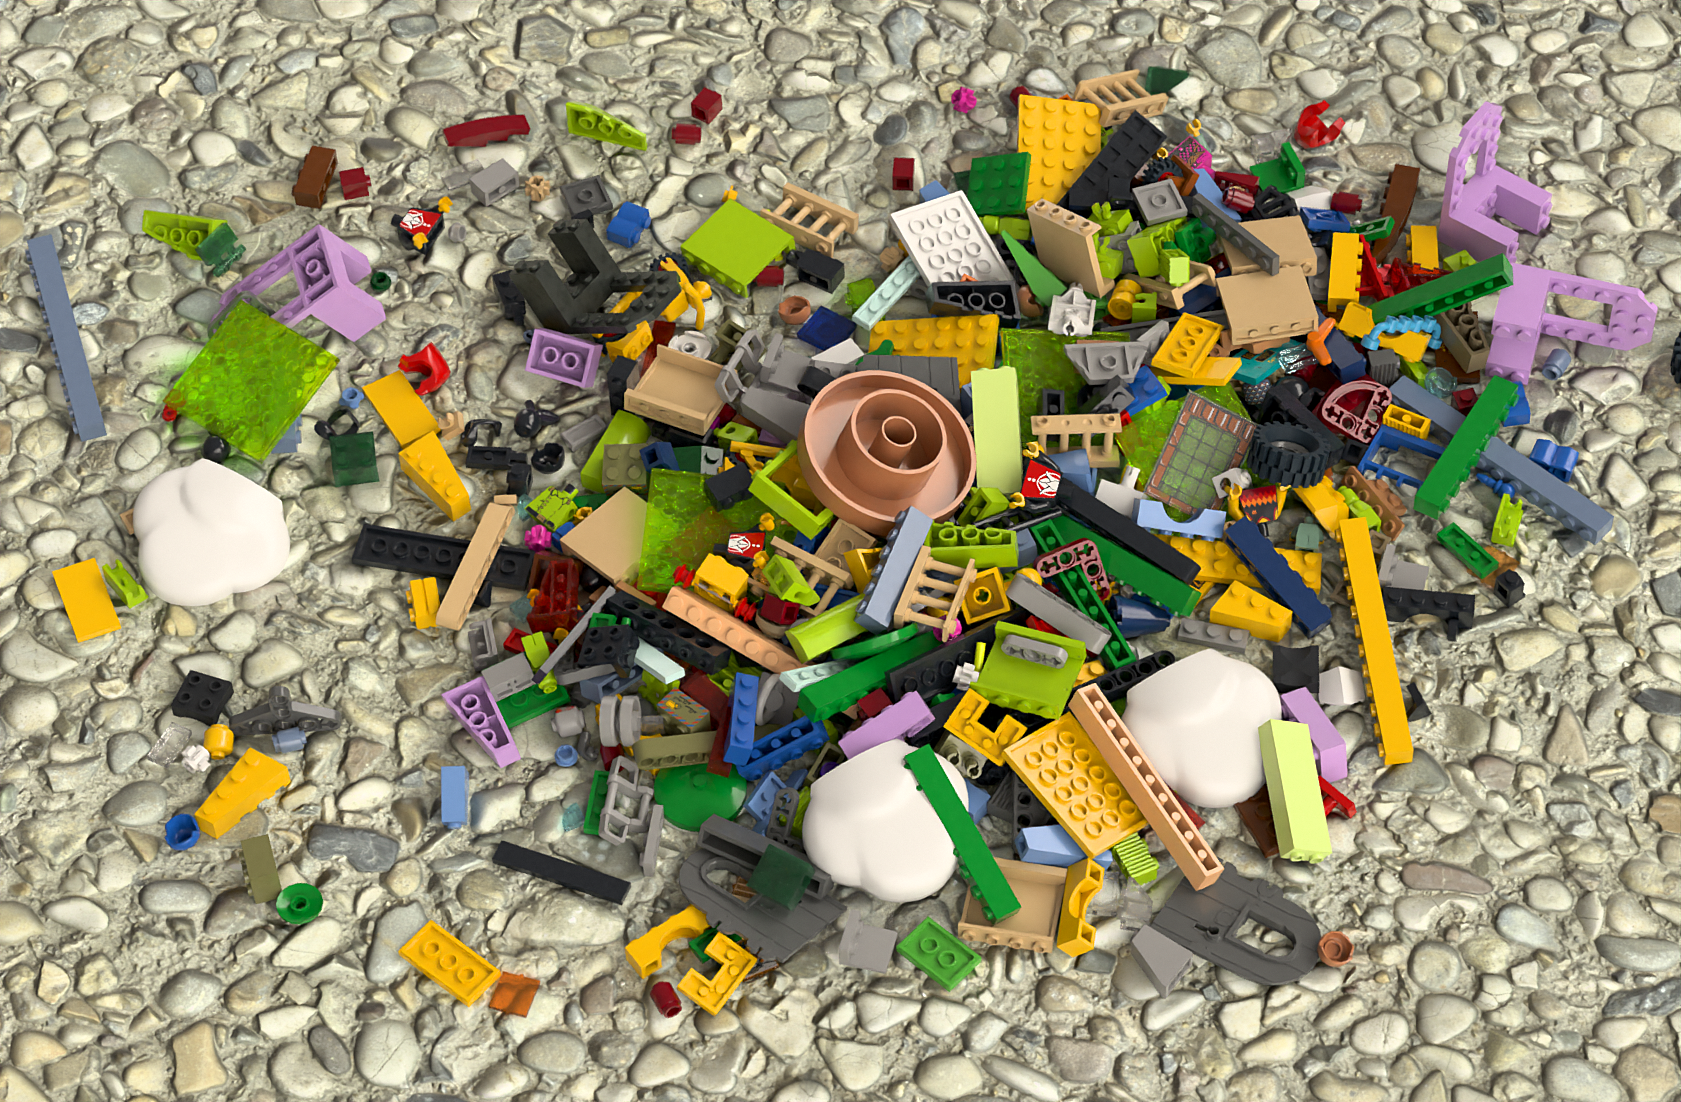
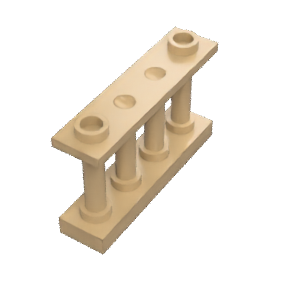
M1135 69L1080 81L1076 86L1072 99L1077 101L1088 98L1102 111L1099 124L1103 127L1125 123L1135 110L1145 118L1161 115L1169 97L1164 93L1151 96L1136 82L1140 71ZM1127 89H1132L1141 98L1136 99ZM1113 92H1118L1126 101H1120ZM1103 95L1112 105L1105 104L1098 96Z
M788 182L783 186L782 203L773 213L763 208L760 210V217L794 236L796 243L814 251H819L831 258L834 256V240L843 231L854 235L858 230L859 214ZM790 206L800 210L791 220L781 217ZM808 214L818 218L809 229L798 225ZM826 222L835 226L827 237L816 233Z
M1191 260L1189 282L1179 287L1170 286V282L1166 283L1165 278L1162 276L1158 277L1159 275L1140 278L1138 275L1128 273L1122 277L1123 280L1129 279L1138 283L1143 293L1157 292V304L1177 310L1185 306L1182 300L1183 294L1200 283L1213 287L1216 286L1213 268Z
M1120 413L1031 416L1032 435H1038L1037 442L1043 447L1044 454L1053 455L1086 448L1090 468L1119 467L1118 445H1113V433L1122 432ZM1082 433V446L1068 447L1069 434ZM1091 433H1104V446H1090ZM1047 434H1060L1059 447H1046Z
M774 536L770 543L775 551L774 554L793 561L799 571L805 568L811 570L812 575L807 583L812 590L820 579L825 577L830 580V586L814 610L800 604L798 614L808 619L823 613L839 588L845 587L850 590L855 583L850 573ZM762 574L759 581L748 578L750 591L754 595L762 597V595L766 596V593H770L768 591L769 587L766 586L769 581L764 574Z
M922 545L894 612L893 628L901 629L904 627L905 622L911 620L943 629L942 641L947 642L949 634H954L957 625L955 619L970 582H975L977 576V569H974L975 559L970 558L967 568L964 569L933 560L934 558L930 557L931 547ZM933 569L963 578L960 586L928 578L925 574L926 570L930 571ZM926 586L952 593L956 596L953 603L921 595L918 590L920 587ZM919 603L948 611L949 613L946 620L913 612L911 607L913 604Z

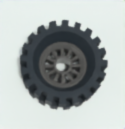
M1273 421V424L1266 422L1263 425H1258L1257 429H1254L1246 463H1248V468H1252V473L1259 474V478L1263 480L1269 479L1270 483H1281L1280 486L1283 487L1291 485L1292 488H1298L1299 486L1309 488V485L1314 487L1317 483L1322 482L1330 453V444H1327L1328 440L1322 438L1321 434H1314L1310 428L1303 429L1302 425L1296 424V426H1292L1289 422L1280 424L1279 421Z

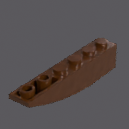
M1395 164L1394 171H1389L1387 184H1390V186L1385 187L1383 199L1386 202H1381L1379 215H1382L1381 218L1391 216L1395 223L1390 236L1384 239H1375L1371 242V246H1374V248L1370 249L1372 257L1376 259L1377 267L1393 249L1407 224L1419 182L1420 168Z

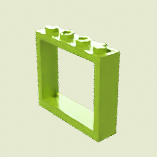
M792 439L786 446L785 451L781 449L775 455L773 461L769 459L765 463L762 471L758 469L752 475L753 482L748 490L812 540L837 516L826 507L816 517L768 479L790 458L797 455V440Z

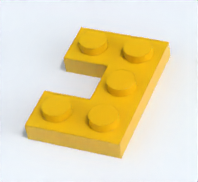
M969 688L943 727L1002 767L1005 759L1001 756L1003 750L1018 742L1028 728L1007 714L995 733L990 731L977 721L990 701Z
M721 932L717 933L704 951V953L722 965V968L710 982L691 968L676 988L714 1017H716L758 960Z

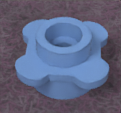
M347 388L343 391L339 404L351 407V409H357L359 402L364 399V394L356 388Z

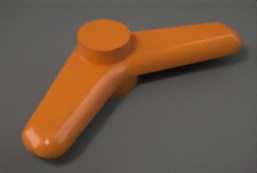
M1334 318L1325 319L1318 327V332L1313 331L1307 335V349L1313 353L1323 366L1332 362L1324 345V340L1336 324Z

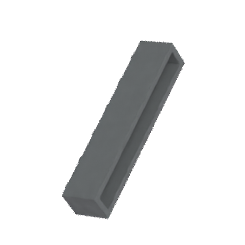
M715 814L701 824L696 845L820 900L833 889L834 882L831 875L814 865L804 853Z

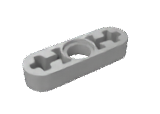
M1007 635L1001 646L1002 651L1007 655L1058 669L1064 666L1068 658L1067 652L1058 646L1016 635Z

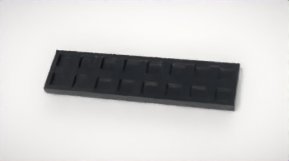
M1135 110L1071 188L1108 191L1109 177L1130 179L1131 182L1168 136ZM1069 189L1057 203V206L1088 219L1093 211L1069 210Z

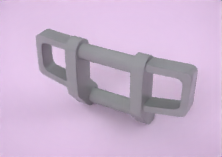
M756 329L745 332L735 346L734 354L728 364L723 366L715 382V388L723 403L733 402L735 397L740 399L742 394H746L749 387L747 388L742 385L734 370L740 360L744 368L755 375L750 386L759 388L761 384L759 379L762 364L757 361L765 346ZM750 340L754 344L753 352L748 345ZM725 383L729 389V392H727L725 388Z
M618 756L612 761L607 779L608 791L605 806L601 809L598 832L600 837L616 846L625 842L627 832L645 833L647 831L646 819L650 800L653 799L654 795L652 788L637 786L639 768L637 764L623 756ZM620 766L629 771V781L618 775ZM617 791L629 798L641 799L637 819H630L613 809ZM608 823L619 828L618 836L608 831Z

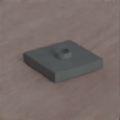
M599 175L560 186L561 195L572 217L587 209L593 215L613 209L611 199Z

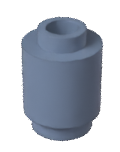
M1553 349L1543 364V375L1552 381L1561 378L1571 362L1569 353L1564 349Z
M299 727L277 731V734L272 735L276 753L282 752L284 754L304 749L303 744L307 743L304 730L300 731Z

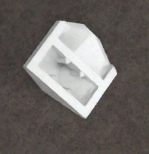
M1308 186L1286 193L1291 198V203L1297 207L1296 216H1299L1300 207L1330 210L1332 196L1326 188Z
M1338 666L1319 674V704L1327 703L1342 706L1365 701L1361 672Z

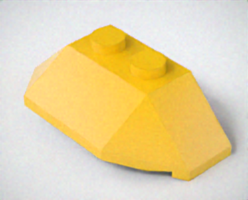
M1323 476L1322 482L1317 483L1314 487L1309 485V488H1303L1302 486L1292 488L1330 537L1336 540L1335 529H1338L1339 520L1349 519V507L1344 502L1345 497L1332 487V481L1328 477Z

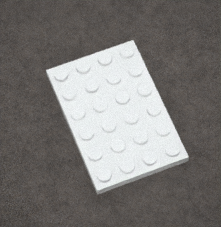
M962 190L890 214L889 221L928 288L932 282H959L965 273L978 281H1014L1016 294L1019 291L1017 283Z

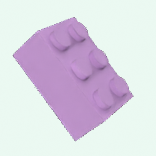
M537 328L534 330L525 371L583 388L593 387L603 345L546 328Z

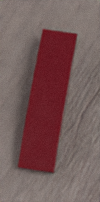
M525 114L503 115L460 123L444 128L442 134L447 146L486 147L488 141H507L509 135H528L531 128Z

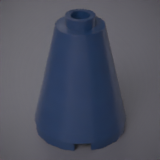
M1119 595L1111 596L1108 601L1107 611L1124 639L1164 632L1166 627L1170 626L1171 617L1170 614H1167L1166 609Z

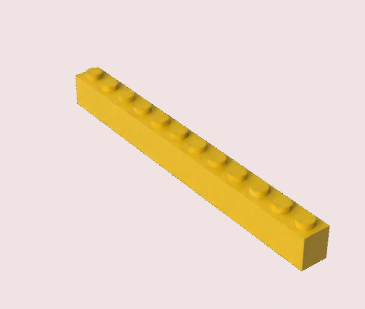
M1366 517L1339 520L1338 529H1335L1336 543L1340 542L1341 548H1339L1340 562L1344 561L1345 567H1342L1344 581L1348 580L1349 586H1346L1347 599L1352 600V605L1350 606L1351 619L1356 620L1354 635L1355 638L1360 640V644H1358L1359 658L1364 660V664L1361 665L1363 678L1367 677L1368 683L1365 684L1366 695L1371 697L1372 703L1369 704L1370 715L1375 717L1376 723H1373L1374 735L1379 737L1380 743H1377L1378 755L1383 757L1384 765L1409 763L1413 759V746Z

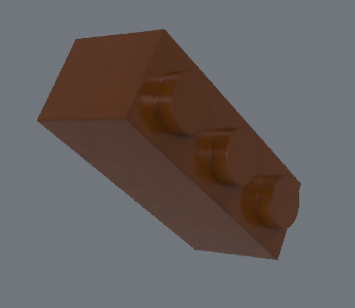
M311 146L309 154L306 153L304 166L298 172V181L292 187V196H294L297 206L320 209L338 165L336 149Z

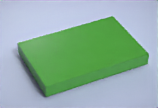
M929 916L896 946L898 953L949 992L981 962V956Z

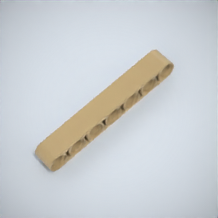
M491 502L487 506L438 610L436 625L457 631L461 629L511 523L513 508Z

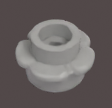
M459 222L453 223L448 229L449 238L454 243L464 241L466 238V227Z

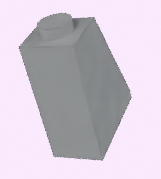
M1145 924L1140 931L1136 930L1130 939L1131 954L1160 996L1166 999L1192 966L1193 952Z

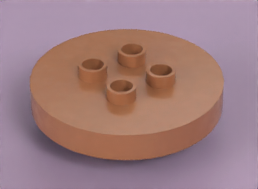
M858 371L830 382L816 395L800 425L797 438V455L802 474L820 502L845 522L855 525L861 530L882 536H887L891 529L895 527L896 522H894V519L898 512L904 511L910 506L933 519L935 523L944 524L960 507L972 486L976 473L977 460L974 441L958 411L942 395L926 384L914 378L889 371Z

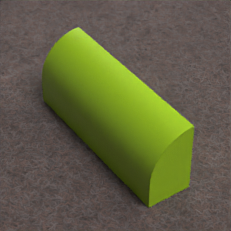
M618 409L580 473L582 487L599 493H605L602 487L604 444L646 443L651 435V430L642 419Z
M864 593L785 631L801 664L869 631L854 621L857 615L856 607L863 600Z

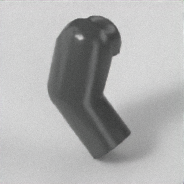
M581 732L577 752L586 761H595L599 751L597 748L594 750L593 746H589L591 734Z

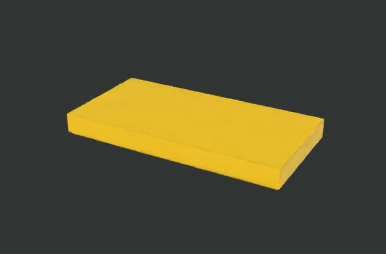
M1184 312L1153 357L1151 365L1193 379L1220 338V332L1224 330V326Z
M1206 357L1193 379L1157 367H1151L1150 370L1155 376H1162L1167 384L1225 386L1240 368L1242 362L1241 358Z
M401 370L362 387L363 394L402 450L433 430L435 434L441 432L438 423L418 394L414 392L413 387Z
M95 557L52 571L78 643L121 629Z
M432 920L424 925L398 951L399 956L467 1007H470L501 976L500 970Z

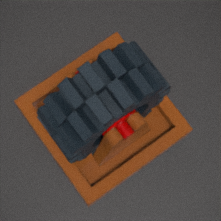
M1173 155L1171 159L1158 157V161L1156 159L1152 160V165L1148 163V170L1144 169L1143 173L1146 175H1142V184L1145 186L1172 178L1180 196H1188L1200 175L1179 156Z

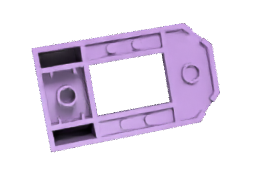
M1485 101L1463 126L1459 134L1462 139L1458 147H1453L1449 154L1438 241L1459 252L1465 249L1478 262L1504 253L1509 262L1515 263L1517 260L1515 253L1519 247L1517 242L1519 233L1492 220V216L1495 213L1537 235L1542 228L1545 229L1549 224L1550 217L1548 216L1552 208V193L1495 165V154L1498 150L1497 140L1500 136L1499 125L1503 119L1501 116L1502 106ZM1479 148L1475 174L1464 186L1465 164L1468 161V157L1471 154H1475Z
M318 224L221 296L219 301L221 307L218 314L213 315L211 322L241 291H250L257 296L291 270L294 271L301 294L257 327H255L254 321L247 316L224 341L217 343L219 354L224 357L247 361L310 314L355 342L386 319L382 303L354 285L372 272L367 256ZM243 298V299H242V302H243L242 306H243L245 303L249 304L248 302L250 301V298H248L247 300ZM229 312L226 315V319L231 322L235 321L238 317L235 312ZM221 328L219 330L213 329L214 335H221Z
M1510 262L1513 267L1514 285L1501 289L1492 324L1491 334L1494 336L1486 363L1485 376L1493 378L1496 375L1508 381H1522V384L1528 385L1541 333L1624 351L1649 343L1652 339L1658 307L1653 302L1649 303L1644 298L1645 294L1638 288ZM1548 292L1612 304L1609 326L1545 313Z

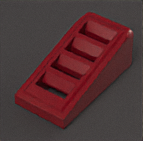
M1215 172L1214 182L1221 191L1238 186L1242 189L1244 188L1245 192L1251 193L1254 199L1259 189L1260 177Z

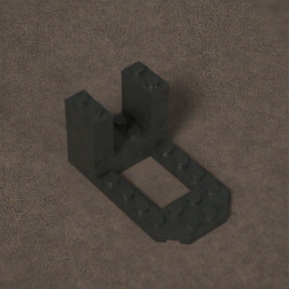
M587 219L558 220L553 224V228L548 233L573 274L567 277L564 284L548 260H521L514 265V269L509 274L543 327L563 334L631 333L637 329V324L645 320L647 323H650L657 319L682 291L679 284L681 277L677 271L621 272ZM643 292L630 303V307L624 313H595L613 293Z

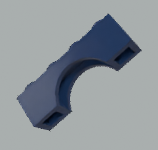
M655 442L640 449L639 452L646 471L656 479L662 490L664 507L661 513L679 525L680 532L682 533L692 524L686 513L690 507V504H686V502L690 498L671 443Z

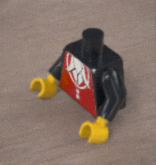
M447 196L442 197L438 204L432 208L419 209L412 207L404 217L398 214L393 215L391 225L397 227L399 242L405 250H416L424 255L428 253L445 229L443 213H449V206L453 205V202Z
M1035 442L1026 443L1031 447V452L1027 449L1023 450V455L1033 456V459H1029L1020 493L1016 492L1010 495L1011 498L1016 500V502L1009 503L1010 508L1019 506L1024 511L1038 514L1050 508H1055L1058 497L1071 500L1074 487L1062 484L1063 472L1050 457L1040 451Z
M767 512L760 517L761 524L757 523L749 530L743 532H731L728 544L714 543L713 555L726 558L727 563L734 567L742 568L749 576L761 578L762 569L767 565L766 561H769V557L765 552V529L767 531L774 529L773 516Z

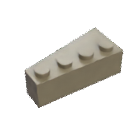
M1471 301L1432 316L1441 326L1440 338L1443 339L1442 342L1466 374L1485 368L1490 352L1483 331L1479 329L1477 316L1473 314L1471 309Z

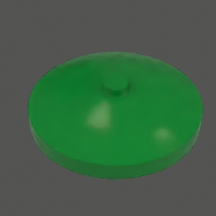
M917 622L905 623L901 629L893 628L889 632L885 629L878 635L871 633L862 636L859 640L855 639L850 645L841 644L829 650L831 659L851 660L874 657L904 643L919 632Z
M724 761L661 768L654 783L656 805H663L664 818L672 825L683 830L699 832L701 824L713 814L729 821H733L739 815L747 798V782L738 773L735 764Z

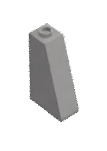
M752 386L749 387L746 394H742L739 405L742 407L743 417L787 445L792 439L797 440L800 425L810 407L808 404Z

